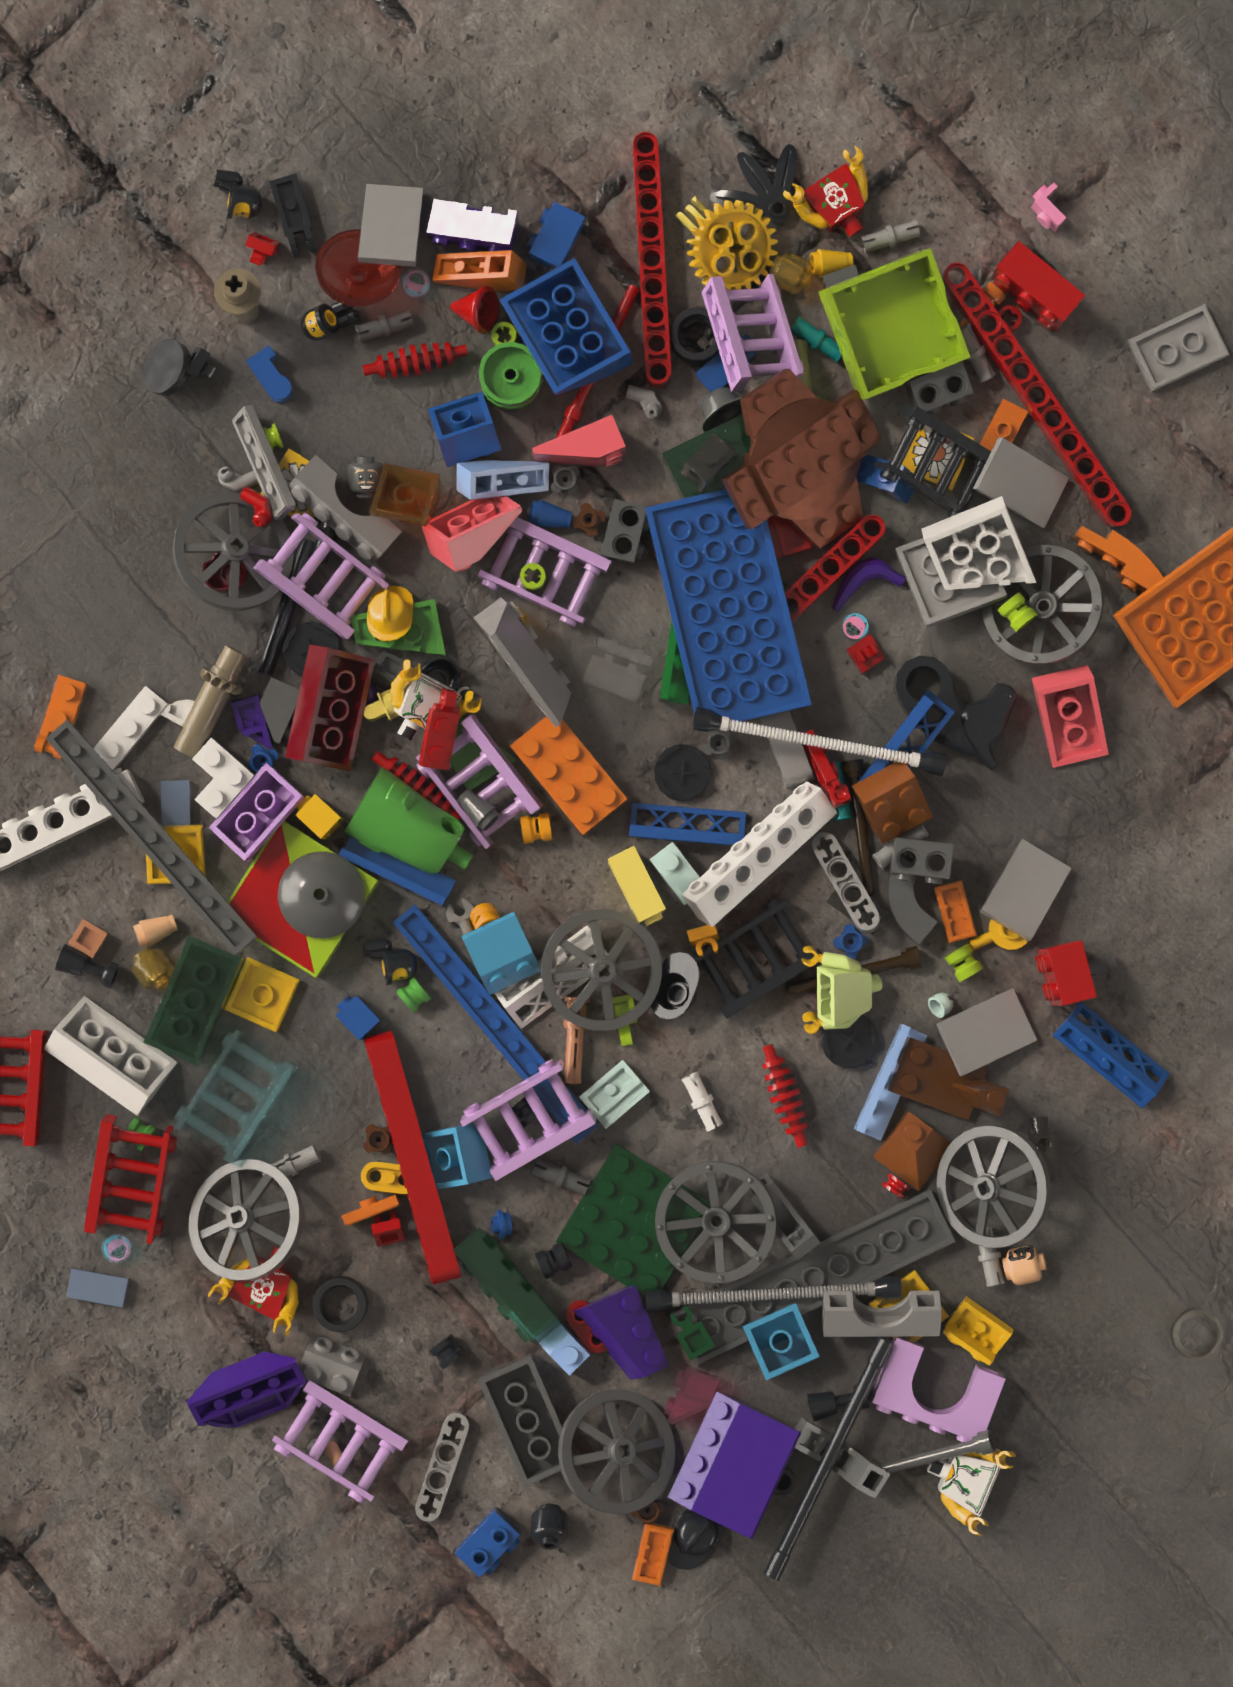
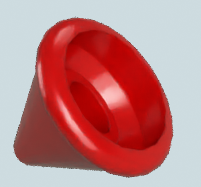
M482 286L477 291L452 302L450 309L475 328L478 333L488 334L492 331L498 320L499 300L492 287Z

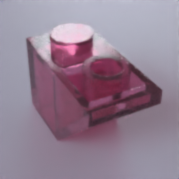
M686 1365L684 1371L679 1370L673 1385L678 1388L674 1398H668L664 1409V1414L668 1415L667 1423L673 1425L709 1408L720 1380L719 1376Z

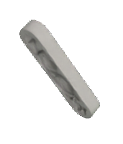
M828 832L817 834L812 841L814 854L859 931L863 933L874 932L880 925L879 913L844 851L832 834ZM822 840H825L826 843L832 842L830 850L834 857L830 860L823 849L818 850L821 847L820 842ZM837 863H842L847 867L846 875L841 878H836L831 874V868ZM854 887L861 891V897L858 901L849 902L846 900L845 893L849 888ZM865 902H868V905L863 906L867 915H874L872 918L873 924L869 926L866 923L860 924V921L863 919L859 909L852 912V909L861 907Z
M460 1411L451 1412L444 1420L418 1496L415 1511L416 1515L423 1521H434L440 1515L470 1425L469 1418ZM456 1417L460 1418L461 1424L465 1426L464 1429H458L455 1439H461L460 1444L452 1439H443L444 1434L450 1437L452 1426L448 1422L454 1421ZM446 1444L453 1446L456 1452L455 1457L451 1460L442 1459L439 1455L441 1446ZM435 1472H441L446 1477V1483L441 1488H435L430 1483V1476ZM425 1489L434 1494H442L441 1499L435 1496L433 1507L437 1508L436 1512L431 1511L429 1515L424 1514V1508L420 1507L421 1503L426 1504L430 1496L429 1493H424Z

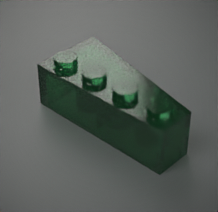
M479 1227L453 1249L462 1260L461 1265L471 1277L474 1275L481 1283L479 1287L489 1299L493 1297L499 1304L497 1309L507 1321L511 1318L518 1326L515 1332L525 1343L530 1341L537 1345L563 1323L491 1234Z

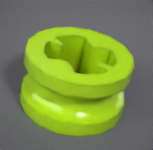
M500 322L493 327L491 338L495 346L501 343L499 342L497 332L499 330L504 332V329L509 330L511 338L509 342L516 343L517 333L512 324Z
M275 423L272 424L271 428L262 427L272 451L277 446L280 448L284 447Z
M536 563L525 565L520 572L522 585L529 590L541 588L546 580L543 567ZM528 570L532 572L538 570L541 574L538 575L540 581L538 583L534 581L526 582L525 578H528V575L525 573Z

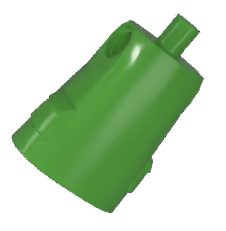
M382 767L344 830V833L357 839L360 844L373 850V852L387 853L429 874H438L446 860L465 869L473 856L470 852L456 845L465 829L455 817L432 804L385 767Z

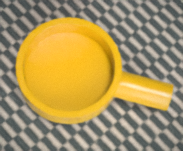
M990 919L988 932L969 940L973 951L992 942L1002 949L1014 950L1021 948L1028 941Z

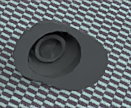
M719 388L701 398L699 406L705 418L702 424L703 431L709 433L717 431L727 424L743 419L740 398L743 396L738 392H731L730 388Z

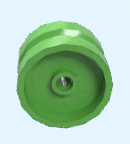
M515 342L500 343L488 350L481 360L479 378L482 392L487 400L498 409L507 411L522 410L532 404L540 394L543 382L542 372L525 345ZM511 372L515 373L516 377L512 380H508L505 377L506 374L510 376Z

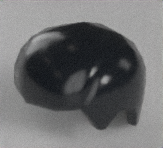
M442 656L429 659L421 666V673L456 692L460 688L462 672L452 659Z

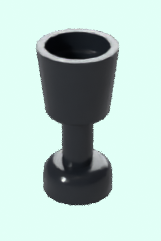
M64 944L58 957L55 971L76 976H82L83 972L100 977L101 984L104 987L111 988L119 970V964L109 962L105 967L88 961L89 956Z
M833 1391L807 1394L813 1422L838 1414V1408L847 1406L853 1392L834 1396ZM868 1396L861 1409L870 1408Z

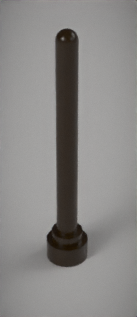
M864 760L842 761V773H845V777L849 778L862 884L870 897L874 895L875 888L866 820L852 788V785L858 783L860 777L863 776L862 770H865Z
M917 946L905 948L904 952H900V956L864 964L861 967L869 970L871 974H876L903 966L904 969L910 968V970L922 968ZM817 976L787 984L785 987L786 993L792 995L816 989Z

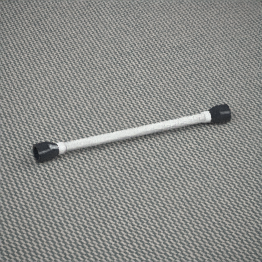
M701 707L696 708L693 719V730L703 732L734 730L735 732L756 734V736L760 735L761 737L767 736V738L770 737L771 739L774 737V739L778 738V740L781 739L782 741L785 739V741H792L793 743L796 741V743H803V745H814V747H825V749L832 748V750H839L840 752L843 750V752H850L851 754L868 755V757L872 756V758L879 757V759L883 760L890 759V761H897L898 763L904 762V764L908 763L910 766L917 767L927 774L943 776L946 767L947 755L934 751L925 753L912 752L910 754L907 752L905 754V752L887 750V748L880 749V747L876 748V746L858 745V743H851L850 741L833 740V738L829 739V737L822 738V736L818 735L811 736V734L797 733L792 730L786 731V729L782 730L781 728L764 727V725L760 726V724L753 725V723L749 722L742 723V721L739 722L738 720L735 721L729 719V717L721 716L712 709Z

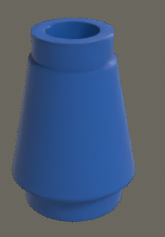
M540 499L539 502L532 501L528 522L535 524L537 527L569 528L572 511H567Z

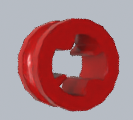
M1006 305L998 313L1002 318H1004L1006 312H1009L1011 317H1016V321L1014 320L1012 323L1013 326H1008V323L1005 322L1009 330L1014 332L1022 322V314L1017 307Z
M889 1173L888 1181L883 1182L881 1185L903 1199L905 1197L904 1191L909 1190L911 1187Z

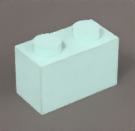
M672 842L650 858L649 861L685 906L687 902L682 897V894L693 881L700 877Z

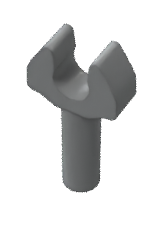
M463 898L462 904L465 908V913L462 916H457L452 905L448 904L446 916L450 923L455 922L460 925L464 935L474 930L470 922V913L474 906Z

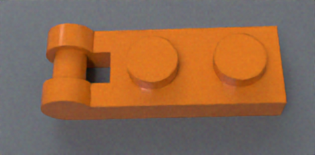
M58 675L40 733L34 745V751L42 754L45 751L53 754L54 758L63 759L46 738L66 720H69L73 725L75 724L87 687L86 683Z

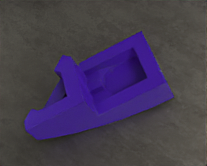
M259 694L231 701L238 730L244 736L263 744L264 747L268 749L273 748L268 725L260 706Z

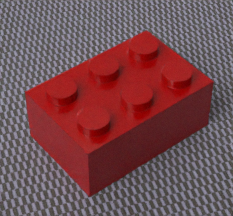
M1019 240L998 264L990 278L994 282L993 284L1001 289L1005 295L1008 293L1016 300L1015 304L1018 308L1026 313L1030 311L1038 318V324L1047 331L1052 329L1054 332H1057L1085 297V294Z
M1082 940L1069 941L1037 950L1039 956L1034 957L1038 973H1043L1046 984H1042V991L1045 1000L1050 1001L1051 1005L1064 1006L1097 997Z

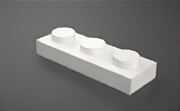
M145 686L94 749L110 768L115 770L158 719L161 711L169 704Z

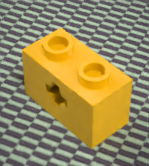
M316 794L313 797L307 795L296 807L299 810L296 816L324 841L345 821Z

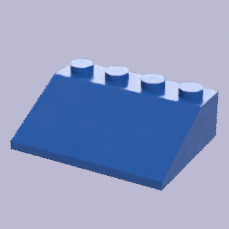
M575 258L499 299L555 396L608 378L633 364L629 348Z

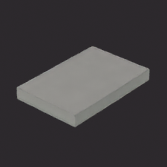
M366 184L358 262L416 267L423 188Z
M1206 304L1127 341L1151 393L1230 355Z
M998 437L973 489L991 500L1002 496L1008 510L1036 527L1044 529L1069 477L1008 440Z
M1022 839L980 912L1027 941H1031L1068 876L1071 867Z
M1013 988L936 1023L959 1076L970 1073L1037 1041Z

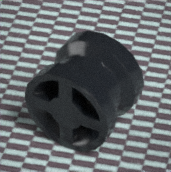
M525 1097L512 1107L513 1112L520 1119L523 1128L536 1118Z
M452 1334L445 1337L429 1350L432 1356L438 1358L439 1366L442 1370L465 1353L462 1347H458L455 1344V1337Z

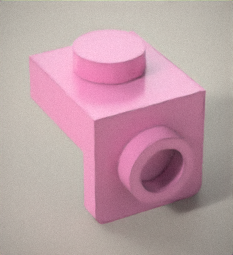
M1055 182L1049 187L1044 184L1033 195L1035 201L1031 206V209L1037 214L1036 218L1040 224L1046 229L1051 228L1054 232L1066 219L1048 200L1058 187Z

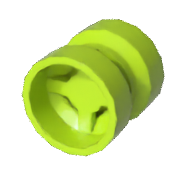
M1020 592L1011 597L997 610L1002 617L1009 619L1011 622L1010 626L1015 632L1020 631L1038 615L1033 608L1025 604V598Z
M969 943L944 957L948 965L953 966L958 982L969 978L983 969L980 961L975 960L973 957V949Z

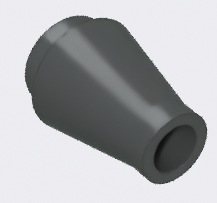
M470 789L463 792L457 800L475 827H480L483 831L489 829L500 816L496 811L497 807L477 796Z

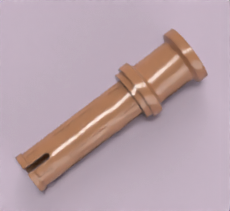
M565 996L564 1001L567 1002L568 1008L578 996ZM590 998L587 999L577 1012L578 1015L586 1018L587 1003L590 1002ZM563 1020L564 1028H567L563 1083L581 1084L585 1028L579 1027L568 1020Z

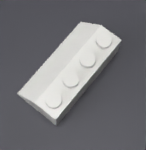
M85 996L53 1030L44 1050L137 1116L151 1101L177 1064L174 1059Z

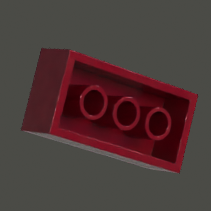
M309 645L285 758L351 772L375 659L328 647Z

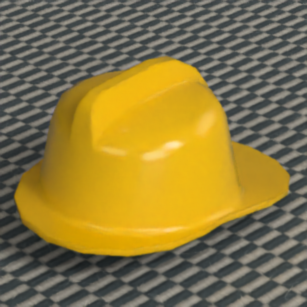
M388 586L386 589L376 591L370 597L368 603L367 625L369 632L373 637L381 641H393L406 635L411 628L413 620L412 594L401 586Z

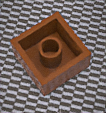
M895 762L852 785L871 829L882 844L933 818L915 775L904 762Z

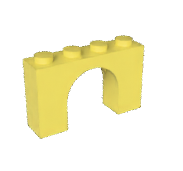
M635 846L608 858V864L638 923L644 922L647 927L663 918L661 913L666 908Z

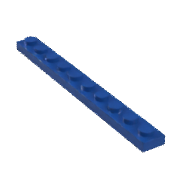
M416 904L397 918L393 924L521 1078L526 1080L540 1072L538 1067L546 1062L494 998L489 995L485 987ZM548 1079L533 1086L540 1101L560 1125L569 1121L567 1118L569 1114ZM566 1086L577 1107L583 1109L584 1112L587 1111ZM596 1122V1124L573 1136L572 1139L576 1144L579 1143L599 1126Z

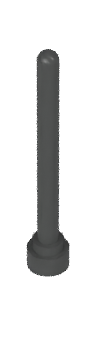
M988 1429L977 1432V1436H973L970 1441L878 1465L887 1472L894 1473L971 1452L982 1453L983 1455L991 1454L996 1451L993 1435Z

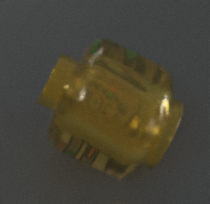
M786 252L782 256L778 255L770 269V274H774L776 284L781 289L792 294H798L803 288L808 289L814 278V273H811V262L792 252Z
M147 947L137 953L132 959L134 962L131 967L132 973L144 989L152 990L156 988L160 991L172 982L170 977L174 973V966L161 949Z

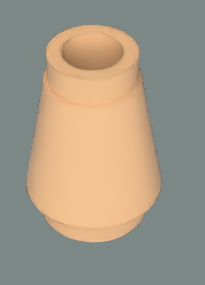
M172 915L140 920L139 924L133 926L140 947L146 945L151 947L173 932L178 931Z

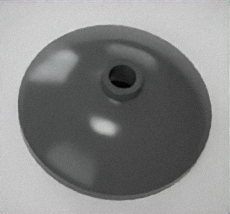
M330 852L308 853L296 859L285 870L278 888V903L285 920L299 933L313 938H330L348 930L359 918L365 902V888L357 869L347 859ZM318 889H323L325 892V897L322 900L315 898L314 894Z

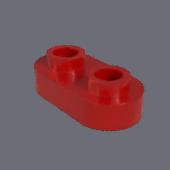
M581 1299L573 1301L566 1310L567 1322L589 1351L593 1353L604 1352L607 1350V1347L602 1342L599 1344L593 1343L591 1339L593 1334L590 1332L592 1329L584 1320H577L575 1318L574 1310L589 1302Z

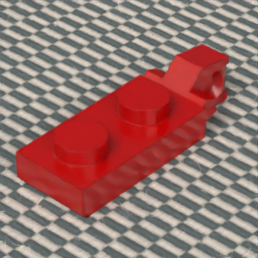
M442 688L439 703H434L433 707L429 708L419 758V765L421 767L449 770L460 717V707L456 706L458 693L454 690Z
M813 729L805 732L811 734V736L815 735ZM802 743L806 757L833 807L837 808L849 803L851 797L847 785L840 783L837 779L839 777L838 770L832 761H828L825 755V747H814V745H803Z

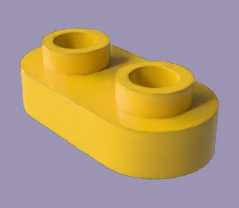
M370 1162L362 1169L361 1181L369 1190L408 1194L405 1186L399 1183V1177L401 1176L400 1164ZM374 1171L381 1173V1179L378 1182H373L370 1178L371 1173Z

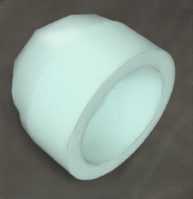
M937 993L928 999L930 1011L938 1018L944 1017L953 1008V1000H949L947 993Z

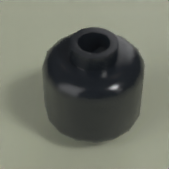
M541 1505L531 1516V1539L536 1544L541 1545L543 1549H556L558 1545L563 1544L568 1539V1514L559 1505Z

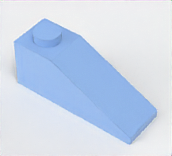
M499 460L457 463V491L470 500L549 491V463Z
M531 1290L509 1310L569 1376L590 1356V1351Z

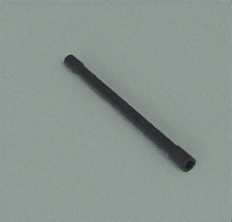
M878 1337L868 1357L867 1365L790 1523L763 1572L768 1577L777 1581L780 1580L798 1537L879 1371L884 1367L894 1346L893 1343Z

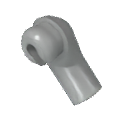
M633 385L628 386L626 399L640 402L647 418L655 419L661 414L662 405L653 390Z
M222 467L217 474L220 484L235 492H242L246 486L250 488L259 484L254 471L240 475L232 471L230 467Z

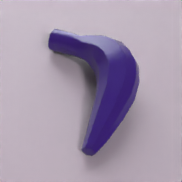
M868 558L861 560L845 575L835 597L833 609L838 612L859 587L869 580L884 579L901 587L906 577L894 571L881 559Z

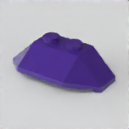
M262 1352L210 1373L188 1399L187 1405L198 1426L211 1425L215 1427L236 1428L289 1407L298 1395L301 1387L303 1388L306 1384V1379L296 1358Z

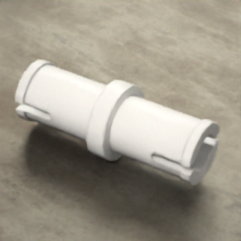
M695 1072L690 1074L689 1077L686 1076L681 1079L693 1101L691 1105L693 1109H697L706 1127V1131L716 1128L715 1126L719 1127L722 1125L723 1122L712 1103V1100H714L713 1096L707 1093L699 1073Z

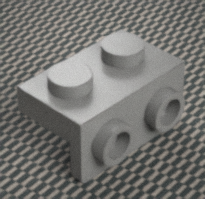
M313 1334L302 1358L300 1369L307 1381L310 1380L315 1384L350 1397L366 1354L354 1348L333 1342L328 1338Z

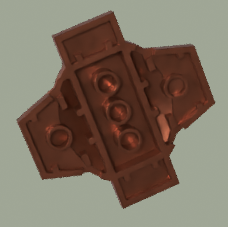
M783 369L740 398L746 435H750L751 446L749 453L744 454L743 465L721 480L746 529H754L771 516L789 519L792 521L791 525L814 548L821 549L863 519V512L856 476L859 471L861 458L867 455L865 451L881 441L882 438L864 401L860 397L859 391L851 390L833 403L818 399L790 369Z

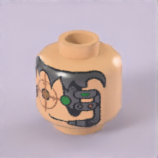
M1032 1245L1010 1249L1007 1252L1006 1258L1002 1259L1007 1281L1012 1280L1017 1286L1040 1281L1042 1270H1047L1044 1254L1037 1253L1036 1248Z

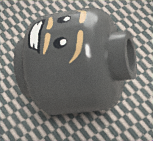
M357 456V462L348 465V489L355 493V497H378V492L385 489V467L382 463L375 462L374 456Z

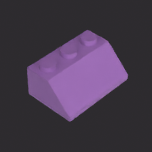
M265 763L209 828L245 862H248L305 797L280 773Z

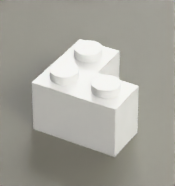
M210 738L192 759L213 777L195 801L216 819L255 776L213 738Z

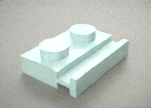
M622 1060L580 1095L579 1098L589 1109L591 1108L596 1118L607 1129L650 1091L625 1061Z

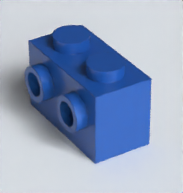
M556 202L553 203L551 209L545 208L539 221L543 225L538 234H532L527 245V249L530 250V259L552 270L566 263L585 225V216Z
M495 1507L456 1548L455 1554L479 1577L485 1572L490 1575L501 1563L498 1558L505 1551L508 1554L511 1553L520 1543L518 1537L521 1530Z

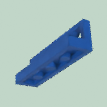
M927 690L883 749L887 748V750L891 749L894 751L908 750L909 754L912 753V749H919L916 753H924L956 710ZM933 703L946 712L941 721L928 723L927 711ZM923 717L924 723L918 724ZM934 726H936L935 729H934V730L932 731V733L930 734L929 727H934ZM925 728L926 741L923 744L911 745L910 733L912 730ZM906 739L907 746H901ZM876 758L859 782L884 769L888 762L889 765L894 762L890 761V759Z
M632 803L629 837L733 846L745 837L746 812ZM637 809L649 810L657 820L650 826L636 825ZM655 811H664L665 813L659 817ZM670 812H676L683 818L685 823L679 828H668L662 819ZM683 813L694 815L687 819ZM698 815H707L714 825L706 831L696 830L691 821ZM712 816H723V817L716 822L715 819H714ZM727 817L740 818L738 834L725 833L719 824ZM658 822H660V824H661L663 827H654V826H655ZM688 824L692 830L682 828ZM717 827L720 832H713L711 830Z
M351 836L339 853V856L442 906L445 905L456 883V880L440 872L438 874H429L387 853L373 852V850L360 844L357 839Z
M1082 1001L1075 1006L1069 1017L1053 1034L1056 1039L1141 1108L1158 1094L1170 1074ZM1079 1013L1088 1019L1090 1026H1086L1076 1018ZM1101 1033H1105L1110 1037L1112 1044L1105 1042L1102 1039ZM1123 1051L1132 1055L1134 1062L1127 1060ZM1146 1070H1150L1159 1077L1156 1083L1147 1076Z

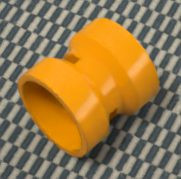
M548 812L540 813L538 817L520 816L524 845L531 844L539 839L544 842L552 841ZM537 823H538V825H539V832H540V833H537V829H536V824H537Z
M481 903L475 906L470 913V920L475 929L500 918L496 907L490 903Z

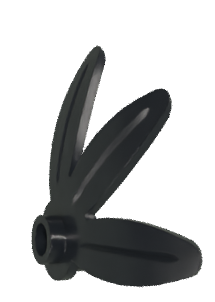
M788 144L783 149L777 162L774 185L771 184L768 175L755 159L744 152L738 153L737 159L746 181L758 196L738 190H721L712 192L709 196L710 201L724 207L725 200L732 201L733 206L736 200L743 201L744 205L746 203L753 204V211L756 208L763 210L764 216L770 218L771 223L781 224L785 222L791 215L792 207L789 200L783 196V192L790 191L797 166L795 147ZM780 204L783 212L780 214L774 213L772 210L773 205Z

